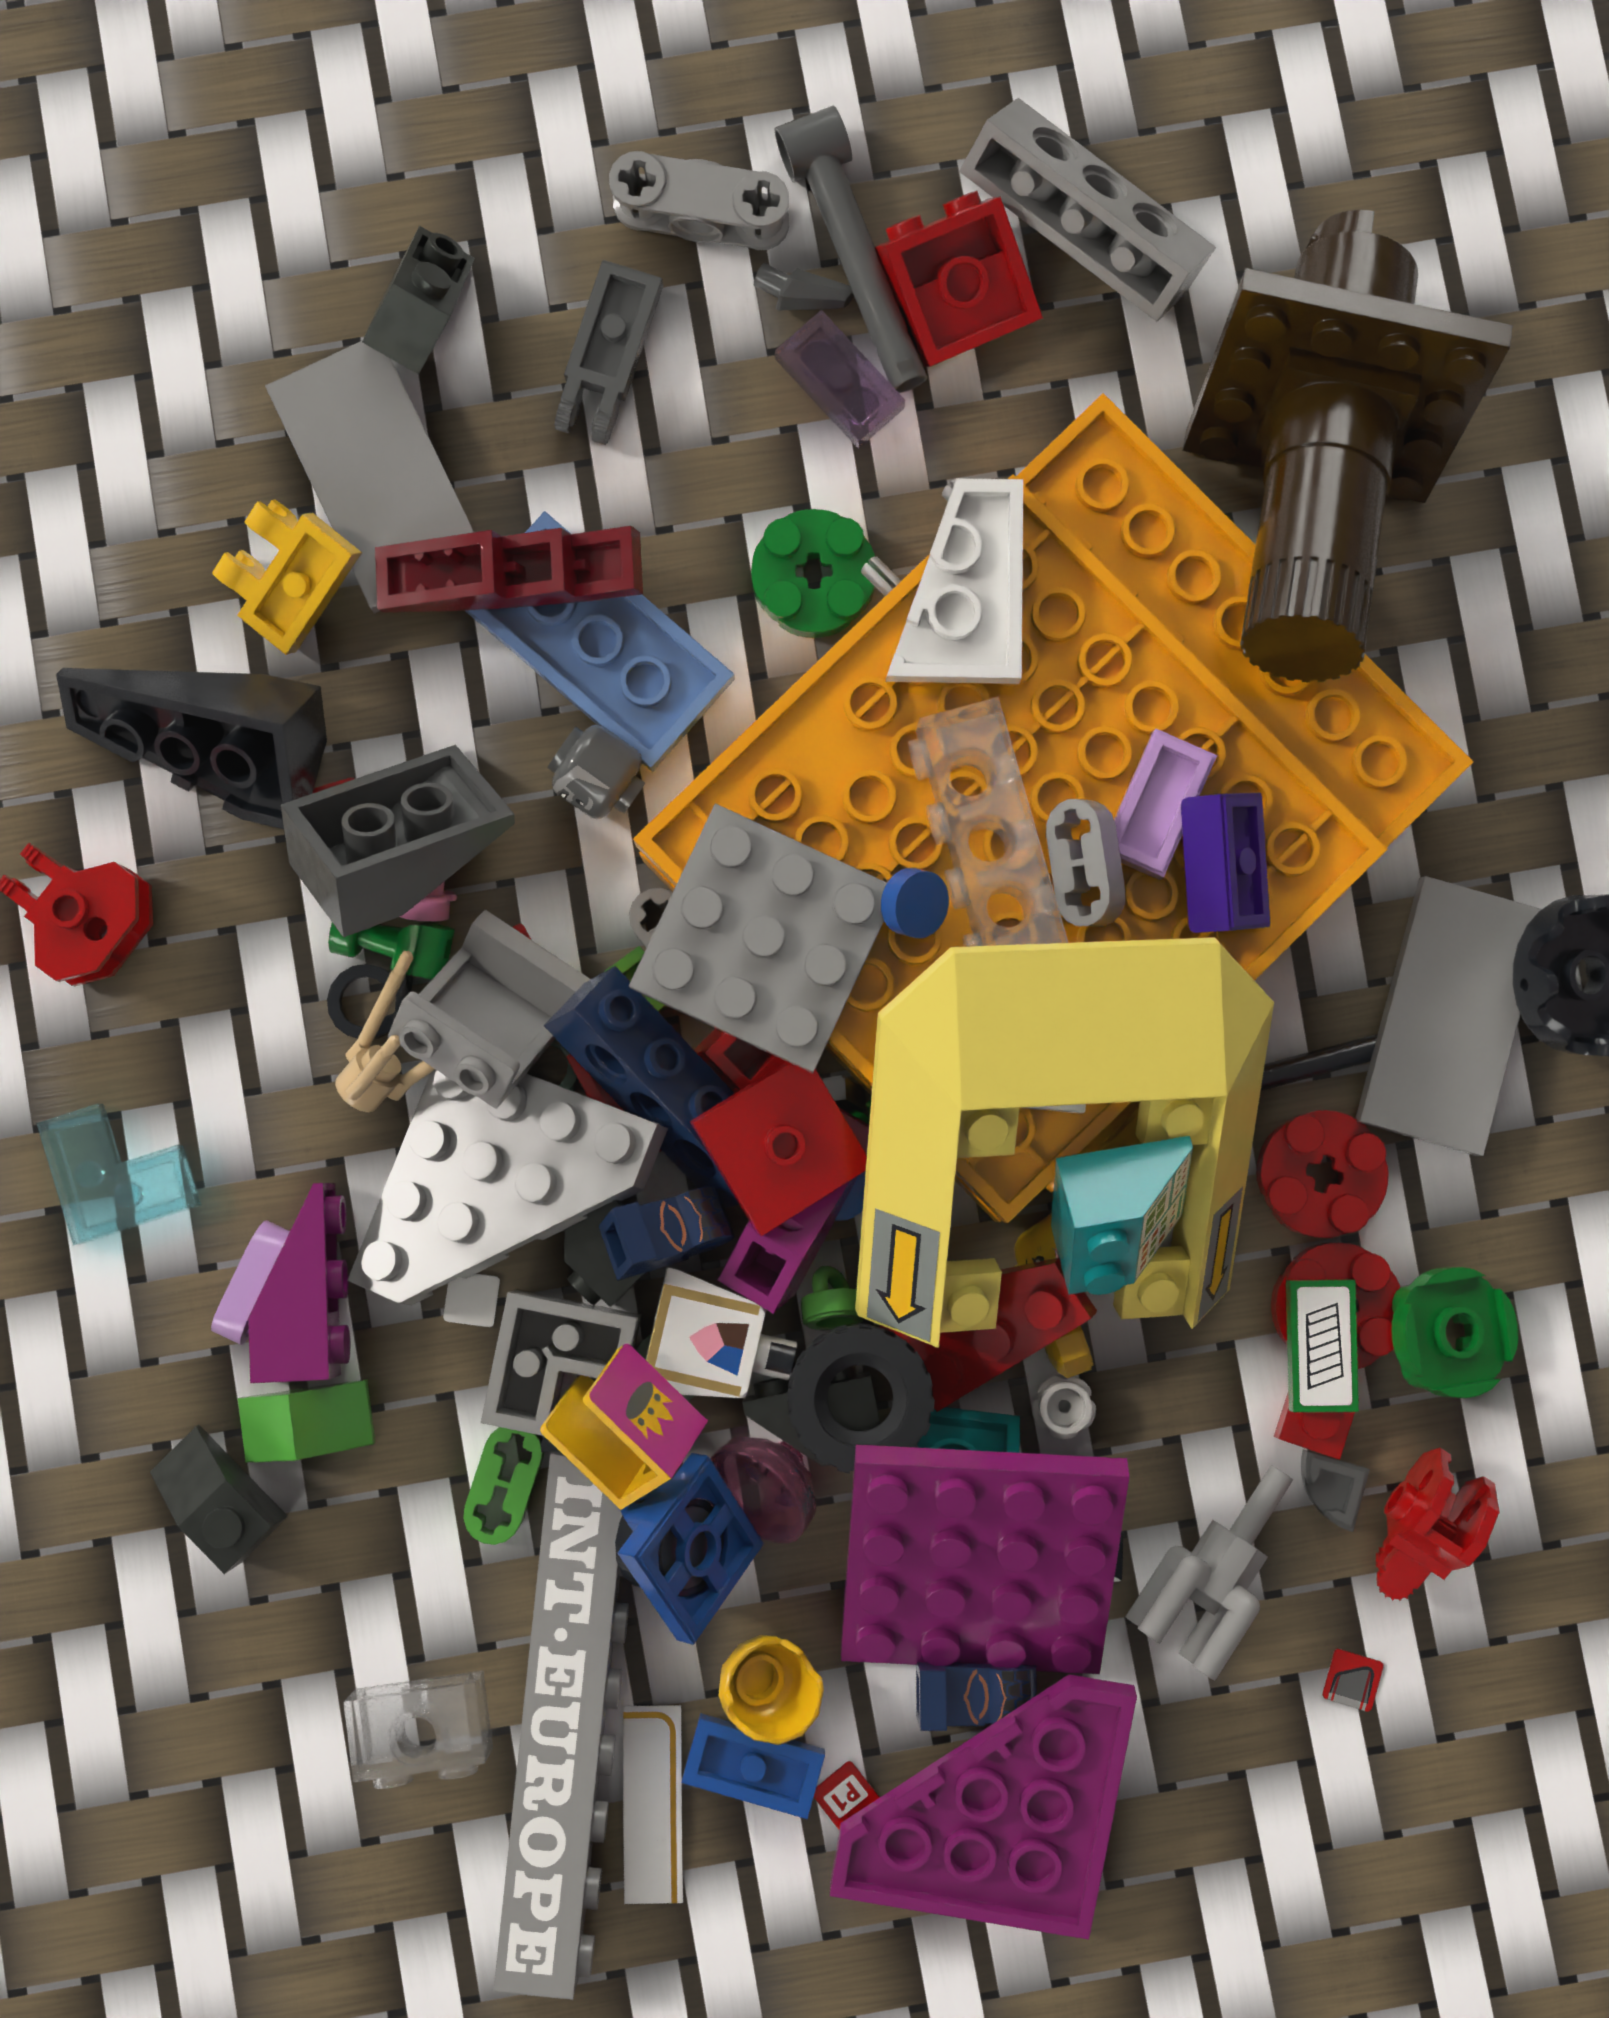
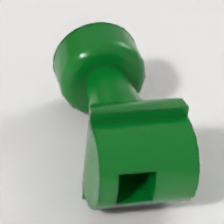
M332 922L328 946L331 953L350 958L356 957L363 948L391 957L390 969L392 970L402 952L410 951L413 954V960L406 975L433 979L449 961L455 929L436 923H419L405 928L378 924L369 929L343 937Z

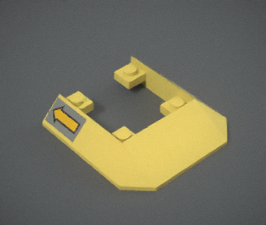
M1215 937L950 947L878 1013L855 1304L857 1315L939 1348L940 1333L996 1329L1002 1271L995 1258L947 1261L957 1158L1014 1155L1019 1108L1140 1101L1135 1135L1141 1144L1190 1136L1193 1152L1183 1213L1173 1228L1171 1247H1159L1135 1283L1124 1285L1114 1292L1113 1307L1121 1320L1183 1315L1191 1329H1193L1230 1290L1274 1001Z

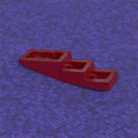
M632 526L570 534L563 528H555L501 536L493 530L375 547L377 609L382 612L517 608L643 595L640 532Z

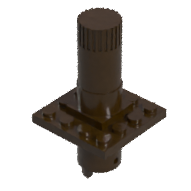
M1370 210L1345 211L1323 221L1312 235L1306 249L1300 255L1294 278L1245 268L1184 438L1182 451L1204 455L1211 460H1227L1264 468L1263 482L1265 488L1240 646L1243 649V655L1245 658H1250L1249 662L1253 666L1257 665L1259 670L1263 672H1270L1272 676L1278 678L1280 676L1287 678L1286 680L1290 681L1302 680V682L1317 680L1318 682H1324L1330 678L1335 680L1340 678V675L1344 674L1346 676L1350 674L1352 669L1356 670L1360 666V662H1363L1385 499L1388 495L1396 500H1413L1422 503L1427 501L1511 346L1513 325L1416 305L1415 297L1418 282L1416 261L1411 253L1398 242L1383 235L1372 233L1375 211Z

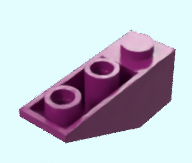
M839 1108L867 1155L869 1124ZM858 1176L762 1237L757 1234L749 1221L718 1281L774 1314L797 1293Z
M313 1183L248 1317L250 1383L329 1380L341 1375V1364L349 1363L351 1351L350 1331L348 1325H340L339 1299L347 1298L349 1274L346 1260H338L337 1234H345L347 1209L344 1196H336V1183Z

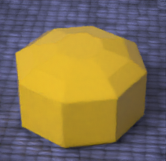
M1081 1326L1044 1347L1052 1366L1066 1378L1092 1370V1357Z

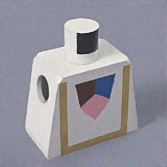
M667 1268L645 1360L681 1395L746 1398L752 1372L789 1380L797 1342L761 1334L766 1309L753 1301L680 1270Z

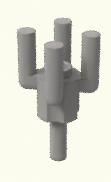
M1271 1465L1230 1530L1212 1520L1192 1552L1182 1546L1171 1547L1125 1617L1137 1625L1141 1632L1160 1644L1188 1599L1204 1608L1206 1611L1179 1654L1193 1663V1667L1215 1681L1259 1613V1600L1247 1589L1268 1556L1256 1549L1252 1544L1291 1485L1293 1479Z

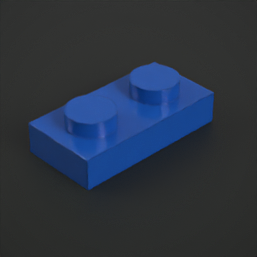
M700 1713L681 1783L808 1819L825 1758V1749L796 1740H791L781 1745L755 1741L743 1734L732 1722Z

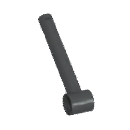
M832 105L775 127L777 146L791 181L795 183L807 178L872 342L877 348L878 357L892 392L895 394L903 393L920 386L927 380V375L913 340L908 334L907 325L842 164L852 161V150L845 125L837 108Z

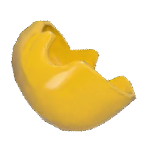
M759 1635L740 1643L722 1665L718 1696L725 1714L743 1734L755 1741L781 1745L803 1736L818 1718L824 1686L822 1677L816 1672L800 1647L788 1639H780L777 1636Z

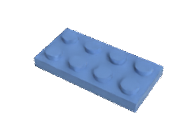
M544 511L525 533L555 528L566 529ZM643 595L517 608L465 610L595 724L604 726L637 749L641 754L642 764L651 772L660 765L735 680V675L731 670Z

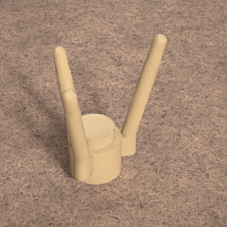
M404 951L400 955L357 1041L346 1053L349 1064L336 1078L335 1086L339 1095L351 1107L359 1111H375L386 1097L399 1101L412 1085L435 1070L422 1061L405 1074H399L402 1067L399 1059L394 1054L401 1045L398 1035L390 1036L383 1046H371L413 960V954L410 951Z

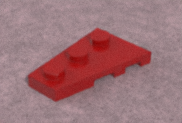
M1059 1258L1000 1269L1002 1275L996 1329L940 1333L939 1348L879 1325L881 1328L888 1329L906 1340L924 1361L933 1383L932 1392L935 1399L934 1409L936 1412L1084 1324L1098 1312L1085 1292L1068 1294Z

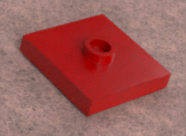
M786 1061L690 1121L750 1223L761 1237L866 1171L867 1155L816 1069L814 1073H811Z

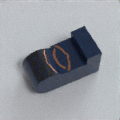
M715 1186L694 1189L674 1197L643 1205L635 1202L615 1207L599 1225L617 1281L686 1261L691 1256L715 1249L734 1238V1233L719 1191Z
M917 1662L916 1717L920 1731H947V1726H985V1723L994 1724L1037 1696V1665H1020L1016 1668L994 1667L991 1664L952 1663L947 1666H934L927 1662Z

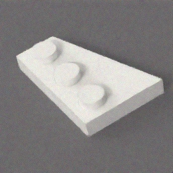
M956 478L900 641L888 670L886 682L1020 683L1022 679L1023 479Z

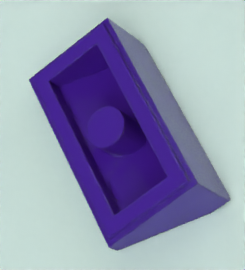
M1261 793L1214 794L1184 798L1181 802L1190 931L1199 933L1270 927Z

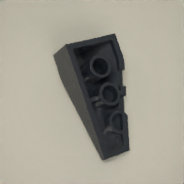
M62 668L56 674L67 729L130 762L138 761L141 758L146 759L172 773L170 782L188 792L194 786H197L224 800L222 810L242 820L284 829L281 804L313 793L327 743L321 686L266 674Z

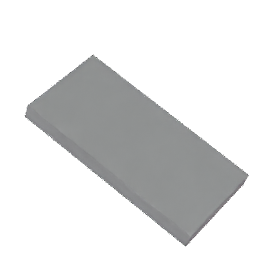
M360 341L265 385L332 528L362 552L352 567V571L374 614L380 611L377 609L375 547L474 532L391 358Z
M1428 876L1419 878L1355 1118L1357 1122L1474 1156H1484L1520 1018V1011L1516 1005L1512 985L1513 961L1517 944L1526 926L1541 910L1540 908Z

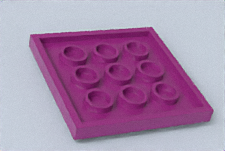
M856 1444L841 1638V1661L917 1665V1662H927L934 1666H947L952 1663H977L1006 1668H1016L1020 1665H1037V1671L1100 1674L1130 1478L1127 1458Z

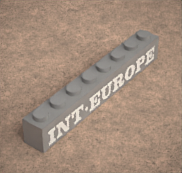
M552 1451L549 1460L493 1992L573 2000L579 1977H590L593 1964L595 1935L583 1933L586 1909L597 1910L600 1896L602 1868H593L590 1865L593 1842L604 1843L606 1836L609 1802L597 1801L600 1775L611 1776L616 1735L604 1734L606 1710H618L622 1669L611 1668L613 1642L625 1643L629 1603L618 1602L620 1576H623L616 1561L615 1540L622 1513L560 1451Z

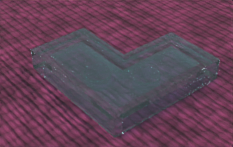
M97 1103L36 1123L73 1245L88 1243L201 1206L184 1146L177 1144L121 1162L104 1104Z

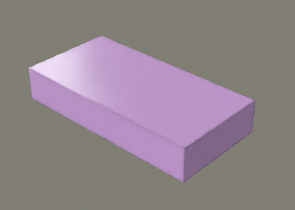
M1155 728L1114 818L1122 864L1158 880L1165 876L1183 834L1181 802L1186 797L1200 796L1217 755Z

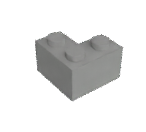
M518 1289L508 1292L481 1423L542 1435L540 1427L559 1402L565 1372L598 1378L618 1348L624 1344H630L635 1349L642 1314L598 1305L593 1306L588 1303Z

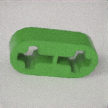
M502 1427L497 1428L490 1434L485 1443L464 1508L463 1519L465 1526L474 1539L483 1544L496 1545L506 1542L520 1528L544 1459L545 1452H541L542 1435ZM515 1434H520L525 1437L523 1448L532 1452L531 1460H521L515 1466L512 1478L502 1476L506 1463V1454L498 1450V1443H508ZM498 1486L506 1488L508 1490L503 1502V1511L512 1515L511 1522L501 1521L495 1530H490L485 1527L486 1516L477 1512L478 1505H488L494 1498Z

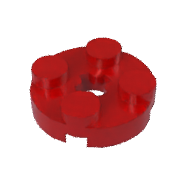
M1330 1110L1311 1111L1293 1117L1285 1124L1280 1125L1265 1140L1258 1156L1256 1178L1260 1193L1264 1194L1266 1204L1274 1212L1272 1213L1280 1224L1291 1231L1309 1237L1333 1238L1361 1230L1379 1210L1387 1192L1389 1171L1386 1162V1149L1380 1138L1372 1134L1363 1123L1357 1122V1119ZM1323 1156H1326L1332 1160V1169L1338 1172V1180L1336 1184H1327L1324 1193L1314 1190L1315 1179L1306 1175V1169L1309 1164H1320Z
M1321 1243L1301 1251L1293 1258L1295 1260L1287 1266L1283 1275L1279 1276L1273 1287L1271 1313L1275 1329L1286 1345V1280L1350 1279L1355 1280L1358 1369L1371 1365L1380 1356L1387 1355L1394 1349L1392 1342V1319L1394 1314L1392 1299L1395 1292L1400 1288V1284L1383 1257L1350 1243Z

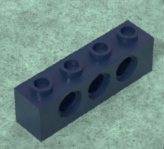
M616 966L585 982L545 1023L544 1027L625 1112L668 1128L660 1149L697 1188L717 1187L725 1209L739 1205L690 1123L691 1120L735 1093L641 993L629 988L630 981Z

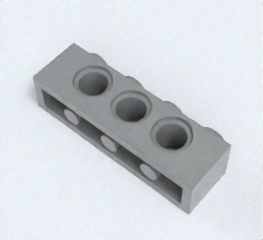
M1020 98L1015 99L987 119L959 170L961 174L990 196H1001L1003 205L1156 322L1184 297L1216 249L1213 244Z

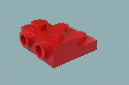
M978 190L967 193L942 204L946 217L925 226L921 215L896 223L885 229L889 241L875 246L898 306L903 307L924 367L936 365L1043 319L1001 196L981 201Z

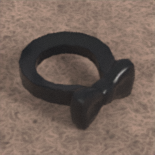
M370 964L355 965L341 972L331 984L327 997L328 1014L335 1027L347 1036L358 1039L363 1027L354 1025L346 1018L342 1010L344 991L350 983L360 978L369 977L377 979L385 985L390 972ZM405 974V978L396 994L395 1011L384 1018L374 1039H379L390 1032L402 1000L412 990L413 975Z

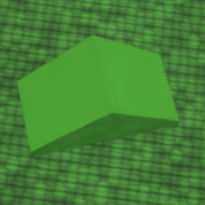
M368 1379L238 1398L246 1463L296 1461L375 1444Z

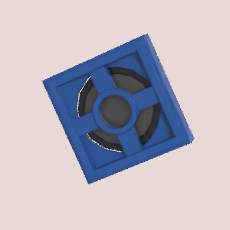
M697 1453L689 1455L672 1479L620 1510L622 1517L615 1540L616 1561L622 1576L633 1586L641 1587L677 1641L692 1645L695 1644L764 1545L709 1456Z

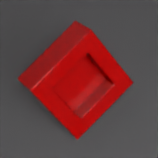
M1287 1393L1273 1437L1340 1460L1355 1412L1289 1411Z

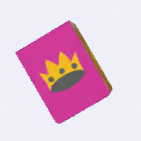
M624 1344L617 1349L595 1382L590 1377L583 1375L574 1379L540 1427V1431L606 1497L622 1510L672 1479L708 1420L630 1344Z

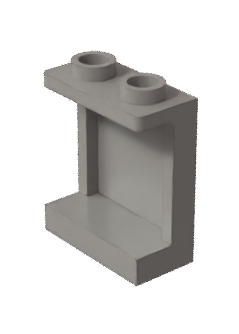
M484 910L472 923L462 948L419 994L410 992L402 1000L387 1037L398 1035L401 1043L400 1046L415 1058L421 1059L456 1082L464 1091L477 1096L497 1110L556 1039L544 1027L545 1023L590 978L487 910Z

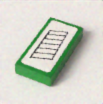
M1286 1280L1289 1411L1359 1412L1355 1280Z

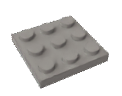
M715 803L633 975L629 988L814 1073L884 922L881 912V898L887 882Z

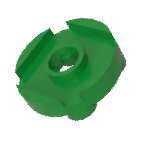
M822 509L796 511L784 518L771 522L755 548L751 567L754 595L763 611L765 609L769 617L778 622L779 626L790 634L806 638L831 636L848 627L850 622L859 617L863 609L865 610L872 599L875 588L861 573L864 564H869V559L875 557L872 546L864 536L863 529L851 518L842 517L837 513ZM808 559H819L821 566L830 567L832 576L822 578L820 588H808L806 578L796 577L797 568L805 567Z
M1464 1267L1436 1268L1424 1272L1410 1285L1402 1286L1395 1292L1392 1299V1310L1394 1312L1392 1319V1342L1396 1357L1401 1366L1403 1378L1408 1384L1423 1388L1434 1395L1442 1397L1471 1398L1490 1391L1501 1380L1494 1378L1500 1373L1504 1361H1513L1518 1346V1323L1510 1299L1502 1289H1494L1486 1279L1482 1278V1276L1486 1275L1475 1269ZM1450 1318H1452L1454 1323L1463 1324L1464 1336L1456 1339L1455 1350L1446 1338V1326Z

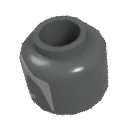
M599 724L588 727L584 732L575 727L547 767L555 773L552 779L554 792L593 819H601L607 816L613 807L624 814L645 785L644 781L635 776L642 764V757L639 751Z

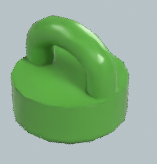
M820 1266L812 1277L813 1293L804 1296L800 1301L803 1324L814 1330H834V1328L839 1326L858 1325V1323L863 1322L864 1318L859 1317L855 1310L857 1290L849 1289L843 1274L836 1268ZM828 1283L832 1286L833 1289L828 1288Z

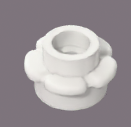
M1056 1375L1047 1378L1038 1387V1399L1032 1404L1033 1417L1040 1427L1048 1428L1053 1437L1070 1439L1075 1437L1080 1430L1086 1429L1092 1424L1096 1414V1405L1090 1399V1387L1083 1380L1075 1376L1062 1379ZM1062 1400H1066L1070 1404L1069 1410L1064 1413L1058 1410V1404Z

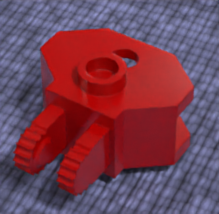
M28 843L20 855L24 857L26 863L33 869L52 879L41 895L37 897L28 886L18 879L3 875L0 879V891L25 909L27 913L24 917L34 924L35 966L55 981H66L74 987L115 976L153 926L152 885L132 870L116 862L76 871L66 865H61L45 852ZM107 930L106 935L102 938V934Z
M1440 1447L1424 1452L1408 1471L1405 1480L1394 1489L1384 1508V1514L1387 1515L1388 1536L1383 1541V1547H1378L1379 1552L1376 1553L1375 1561L1376 1567H1378L1376 1580L1379 1592L1384 1593L1385 1598L1390 1597L1392 1601L1394 1599H1399V1601L1402 1598L1408 1599L1410 1594L1413 1595V1589H1418L1431 1572L1445 1580L1452 1570L1470 1567L1486 1548L1500 1513L1495 1483L1485 1476L1466 1481L1456 1495L1451 1492L1454 1485V1476L1449 1471L1448 1466L1452 1461L1451 1454Z

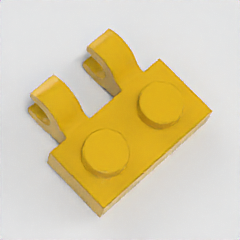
M275 499L271 500L268 506L261 501H257L244 523L256 534L279 549L278 553L265 571L262 564L244 550H239L235 557L226 552L212 574L224 585L247 600L237 616L281 652L288 655L297 652L362 552L314 513L302 514L300 519L297 520L296 516L287 507Z

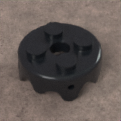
M1609 894L1571 895L1553 901L1533 917L1517 944L1513 961L1512 985L1516 1005L1524 1023L1546 1045L1568 1054L1609 1056ZM1583 959L1586 962L1588 982L1581 991L1576 983L1575 972L1577 965Z

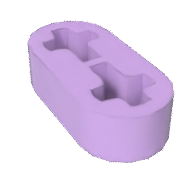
M267 1220L258 1227L217 1308L211 1325L212 1332L240 1345H243L248 1340V1317L290 1231Z

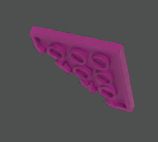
M1069 1674L840 1824L832 1869L830 1896L1089 1940L1137 1700L1135 1686Z

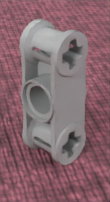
M631 151L620 156L613 163L609 173V185L613 194L615 214L623 225L636 231L643 230L673 235L699 243L716 242L755 250H769L778 246L786 238L789 230V192L785 183L777 175L766 171L759 172L722 166L716 162L703 159L685 160L648 154L643 151ZM639 167L644 168L645 174H640ZM643 187L641 195L635 196L637 188ZM762 187L767 188L768 194L762 193ZM759 206L767 207L765 216H755ZM633 209L638 210L639 215H635ZM756 229H761V235L756 234Z

